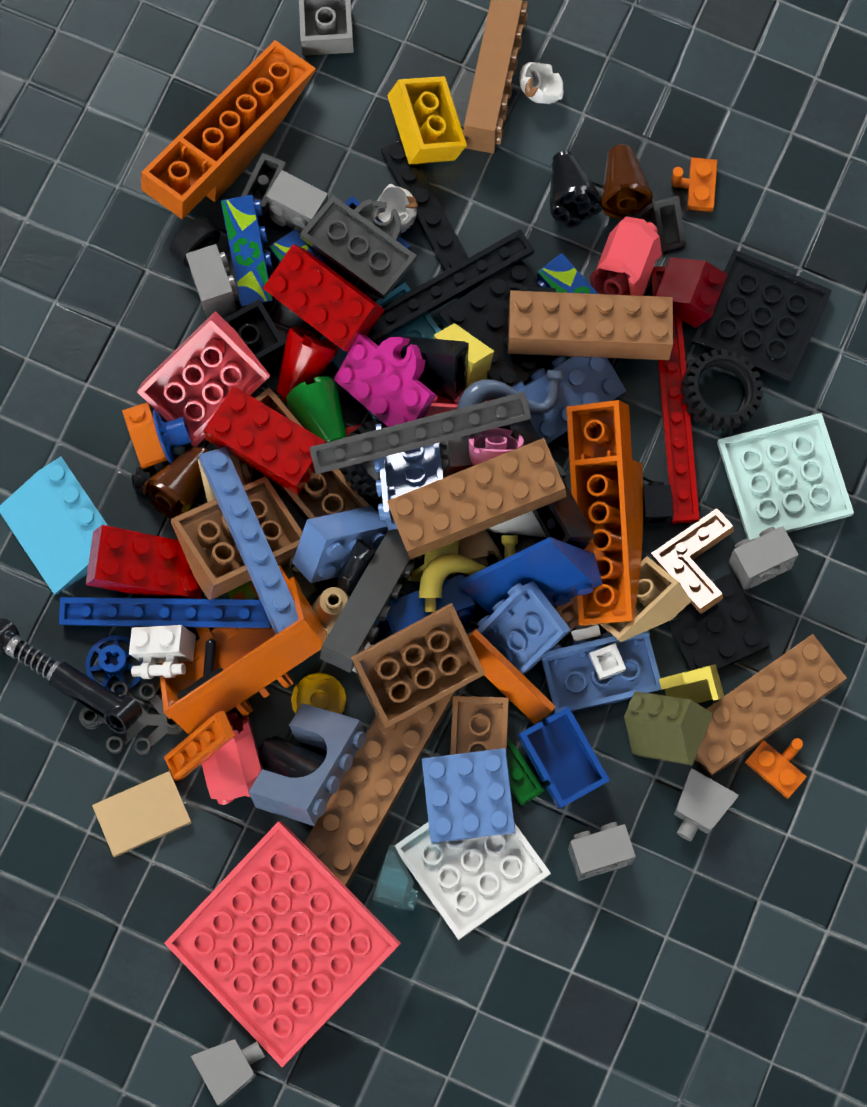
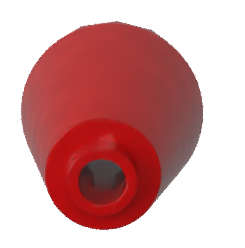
M299 327L290 328L287 333L277 392L281 395L280 399L287 403V395L302 382H306L307 385L315 383L313 378L320 377L337 355L339 349L337 345L326 338L324 341L316 337V333Z

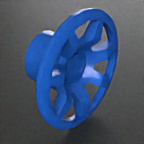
M154 409L153 421L165 457L169 463H172L175 460L173 449L191 443V433L184 417L164 422L158 410Z
M119 635L108 636L95 643L86 657L85 668L87 676L95 680L92 672L104 671L105 677L102 685L106 688L113 676H117L120 682H124L127 685L123 673L125 671L131 672L132 666L135 665L128 663V659L132 656L129 655V650L124 652L119 647V641L130 644V638ZM114 641L113 645H108L102 650L100 649L105 643ZM96 652L99 664L91 667V659ZM135 677V679L127 685L129 690L139 683L141 677ZM117 688L115 693H123L125 688Z

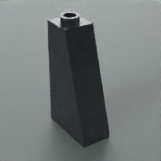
M382 335L375 342L379 346L390 337L410 339L409 344L401 350V358H405L407 347L410 344L418 346L422 359L426 360L424 371L419 381L438 396L454 401L467 387L468 342Z

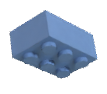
M372 506L307 519L292 563L310 583L336 578L353 551L356 539H364L374 546L376 550L378 549L388 531L386 521L380 520L379 513Z

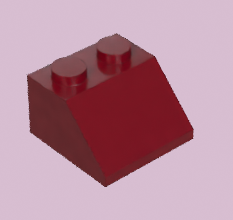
M670 257L654 296L673 297V315L696 328L712 317L728 274L707 261Z

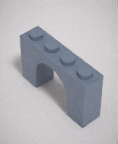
M302 703L289 726L296 741L327 751L324 762L313 773L299 778H290L262 769L248 792L256 808L314 826L318 818L324 814L332 794L337 792L345 772L351 768L356 753L364 746L366 734L359 719Z

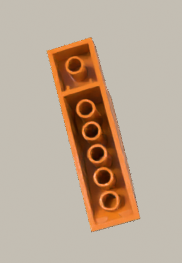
M274 40L141 172V190L181 219L205 196L216 202L250 164L283 121L316 72V68Z
M620 400L567 406L571 494L595 535V538L584 550L595 554L602 584L593 588L591 593L577 595L579 626L634 621L643 542V465L632 459L629 405Z

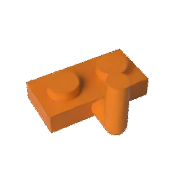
M691 157L689 178H682L683 169L681 167L673 169L672 187L688 189L687 210L713 212L717 160Z
M799 738L794 739L782 754L763 740L745 761L750 768L787 799L807 777L790 763L803 746V742Z

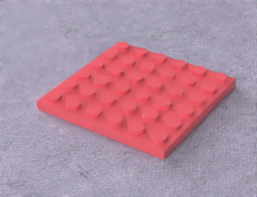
M278 821L164 943L281 1067H284L401 945L399 940L282 821Z

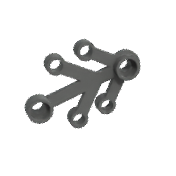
M124 682L113 684L111 691L114 693L119 686L125 688V692L122 695L133 697ZM142 684L139 688V695L143 700L150 701L160 715L148 714L142 708V715L124 734L112 736L107 740L106 747L112 754L121 753L124 746L147 726L158 727L147 738L142 737L135 741L134 749L141 756L148 755L152 747L167 734L178 735L184 731L177 723L175 725L168 724L169 718L164 714L162 699L157 695L156 689L152 684ZM151 688L153 692L150 696H144V689ZM86 707L79 714L81 724L87 729H96L101 723H105L104 719L95 714L93 720L87 721L85 716L88 712L92 711ZM113 741L120 742V746L116 750L110 747ZM142 742L148 744L145 751L138 750V745Z

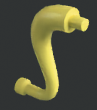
M518 535L501 536V543L504 545V559L515 554ZM457 554L441 555L433 559L424 569L420 579L419 598H425V612L436 611V598H442V586L449 574L464 573L472 575L487 567Z

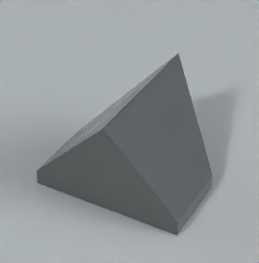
M678 196L652 202L633 216V218L651 222L657 227L662 252L686 246Z

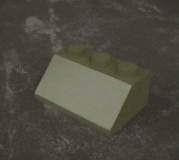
M635 691L624 716L632 754L692 766L713 714L691 699Z

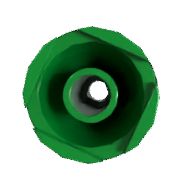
M327 376L313 378L315 383L307 385L306 382H302L290 391L286 397L287 407L306 430L325 440L326 443L347 437L338 388L332 378Z

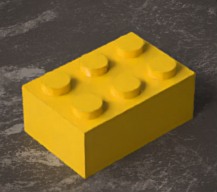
M445 76L399 79L387 96L409 165L455 161L467 144Z

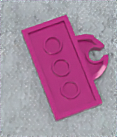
M359 334L334 380L388 427L424 418L436 394L419 381L424 371L426 360L422 359L418 346L410 344L407 347L405 358L402 359L401 350L409 344L410 339L390 337L378 346L366 335Z

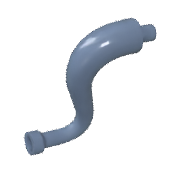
M547 370V379L549 380L547 398L542 403H537L527 398L530 413L545 414L554 408L558 398L559 384L563 380L564 372ZM483 379L472 383L464 390L459 399L457 409L483 403L488 399H498L520 392L503 382Z

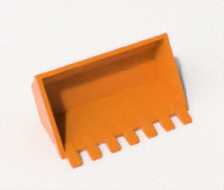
M278 565L294 600L299 620L276 635L273 629L215 628L211 630L210 628H195L200 639L195 642L193 662H178V664H185L186 673L184 675H176L175 678L160 676L164 714L169 719L172 718L188 735L216 712L225 711L227 713L236 707L243 716L251 713L253 708L248 701L249 697L258 691L263 698L270 695V692L266 686L276 679L284 688L290 687L294 684V681L288 671L322 649V644L327 638V632L302 593L295 577L293 576L289 579L282 566ZM252 583L251 587L254 590L258 600H260L257 591L254 587V584ZM238 592L232 597V599L247 600L243 592ZM209 639L215 640L217 644L215 670L219 668L224 670L179 700L177 696L179 692L190 687L203 677L205 644Z

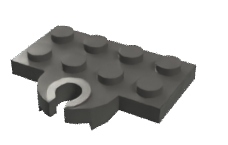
M332 195L300 233V239L383 299L386 298L417 260L416 254L398 242L401 236V220L396 209L391 211V217L387 222L381 223L376 220V216L385 212L387 208V203L383 201L368 199L361 202L353 210Z

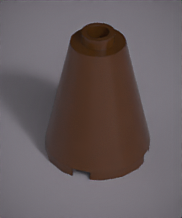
M618 144L608 151L601 204L604 214L611 218L624 219L625 215L633 214L635 216L653 202V193L632 147Z
M192 447L143 484L141 488L144 496L146 497L147 494L151 496L153 500L150 504L161 514L172 519L192 509L203 486L198 459L200 454L209 452L207 449Z

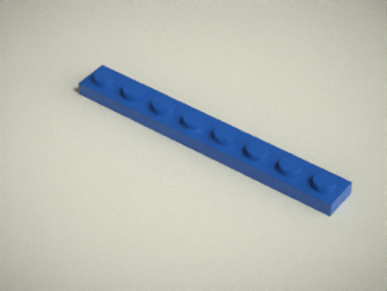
M60 597L59 625L153 627L182 625L188 628L273 629L261 600L212 599L209 601L208 599Z

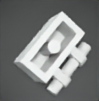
M182 625L132 628L129 655L142 662L140 666H132V676L152 679L154 676L175 678L176 675H184L186 673L185 664H178V662H193L196 635Z

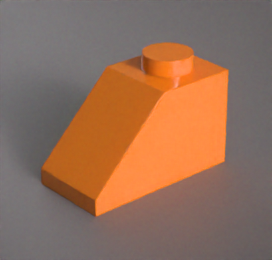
M148 402L122 410L141 468L167 461L155 430L153 415Z

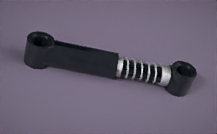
M0 618V656L7 654L13 659L18 658L20 663L24 662L26 667L30 666L31 670H36L37 674H42L43 678H47L51 686L102 717L106 725L118 734H124L142 715V707L133 697L128 695L120 697L68 663L54 662L53 657L48 658L46 653L41 654V650L36 651L35 646L30 647L29 642L24 643V639L19 637L17 627L11 621Z

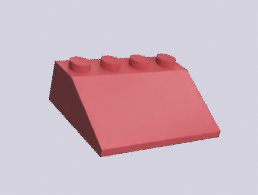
M215 311L141 383L137 393L154 409H157L159 414L167 421L184 417L191 433V444L197 447L206 438L204 428L233 386L251 395L270 377V374L238 333Z

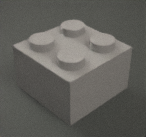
M299 0L300 38L303 56L354 53L351 0Z
M281 170L266 195L271 220L279 226L284 227L286 225L296 230L299 235L329 200L328 193Z
M214 244L187 253L186 257L206 318L208 319L215 311L220 316L237 311L235 301L240 299L234 278L229 270L225 252L219 253L217 245Z
M774 526L769 527L759 533L760 537L752 541L747 538L735 545L728 565L743 592L792 569L799 554L783 526L777 529Z
M617 822L602 826L601 831L591 834L590 831H584L574 835V839L570 841L568 847L578 881L632 865L636 857L625 824L618 826Z

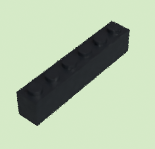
M530 419L498 427L513 431L511 436L515 439H519L520 434L523 437L524 446L540 440ZM561 476L567 497L532 512L547 538L551 537L584 550L595 538V535Z

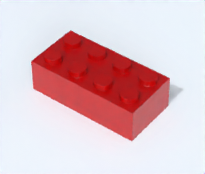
M292 244L263 287L274 298L343 351L347 352L350 351L359 334L368 335L385 310L305 248Z
M233 386L204 428L207 441L219 448L226 447L230 455L296 495H299L315 471L309 447L326 443L325 440Z
M101 525L93 531L86 585L151 598L201 599L202 589L192 573L179 540Z

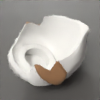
M528 62L522 66L519 82L526 97L533 102L543 104L555 103L563 98V81L559 73L553 72L552 64Z
M389 184L377 200L386 202L387 208L385 212L378 214L377 217L382 222H387L391 217V211L396 209L401 220V233H403L413 225L418 204L408 190Z

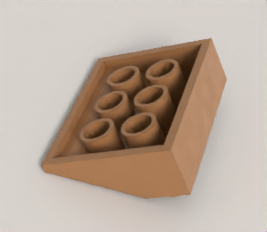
M265 476L243 487L277 564L284 566L290 563V559L295 555L303 532ZM216 499L171 519V524L192 573L209 601L252 581Z
M452 603L351 657L365 693L385 728L392 726L485 675Z

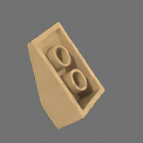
M646 556L641 561L634 621L600 625L618 641L623 642L672 620L692 600L674 577Z

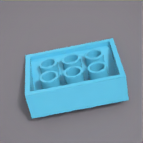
M61 456L37 471L0 505V514L54 595L62 592L87 575L93 531L101 525H108Z

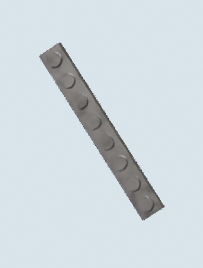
M525 392L312 446L309 449L315 472L320 474L532 418Z

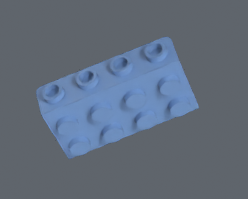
M558 356L551 361L553 366L547 370L562 371L564 373L563 380L559 384L558 398L554 408L545 414L530 413L532 418L530 421L540 439L544 438L548 444L568 431L567 406L612 401L626 392L625 387L607 358ZM541 368L530 375L532 380L526 384L520 382L512 388L520 393L525 392L526 397L534 402H544L547 398L549 384L547 370Z
M376 424V430L382 429V425ZM440 443L374 459L375 471L380 473L381 480H376L378 497L382 496L383 503L378 504L380 520L386 521L388 530L397 529L387 500L444 478Z
M534 581L525 585L518 583L507 592L509 597L501 600L492 608L493 614L485 616L477 623L479 627L477 630L523 675L571 630Z
M649 630L623 642L618 641L612 634L605 633L598 640L589 642L587 639L572 642V646L561 648V645H555L541 659L550 699L555 705L553 709L554 714L568 706L573 713L632 699L635 691L650 694L662 692L663 690L659 682L660 675L649 637ZM616 643L626 670L599 681L589 654Z

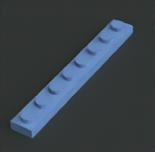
M226 447L202 453L199 456L200 464L276 635L299 620L292 595Z

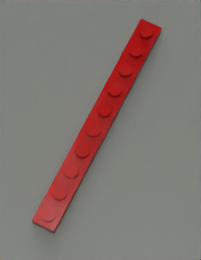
M665 266L653 267L650 275L652 296L656 292ZM673 315V346L670 359L657 360L667 478L672 492L673 518L671 524L696 523L700 518L691 417L686 411L688 404L683 405L682 402L684 395H681V388L683 386L681 382L686 372L682 320Z

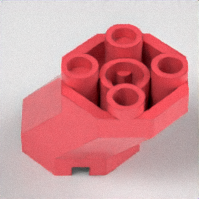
M625 217L610 232L598 266L590 275L591 286L598 294L643 296L655 262L662 256L660 236L657 234V227L653 223L646 222L644 219Z
M234 712L226 714L235 737L202 763L211 799H217L220 805L231 803L238 797H251L248 791L263 769L248 714L246 716L242 715V718H238L237 713Z

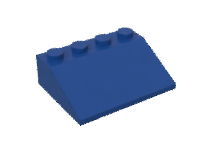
M549 537L460 580L459 585L482 608L492 615L494 612L492 608L501 600L507 599L509 597L507 592L518 583L525 585L534 581L554 607L569 603L570 599L577 595L591 593L593 588L602 584L594 553Z

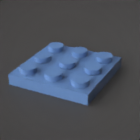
M505 748L422 758L430 840L432 844L516 834Z

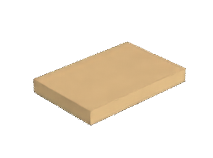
M170 771L92 805L113 857H117L192 823Z

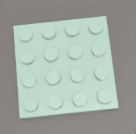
M822 413L718 439L717 445L746 537L751 541L760 537L759 533L772 526L775 529L783 526L786 532L789 533L853 516L854 511Z

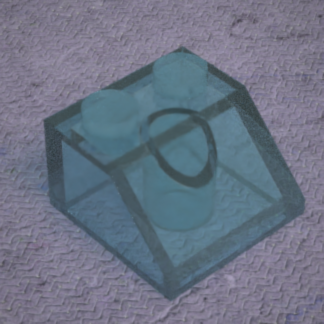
M389 845L373 896L374 907L407 917L408 911H414L418 891L415 890L414 881L396 847Z

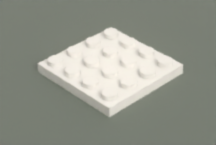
M427 822L393 846V849L458 940L551 875L516 824V834L432 844L429 822Z

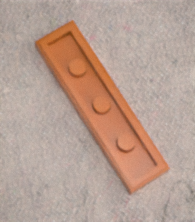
M477 629L468 635L485 672L484 676L535 725L553 711L555 705Z
M225 711L216 712L164 756L174 781L184 779L235 737Z

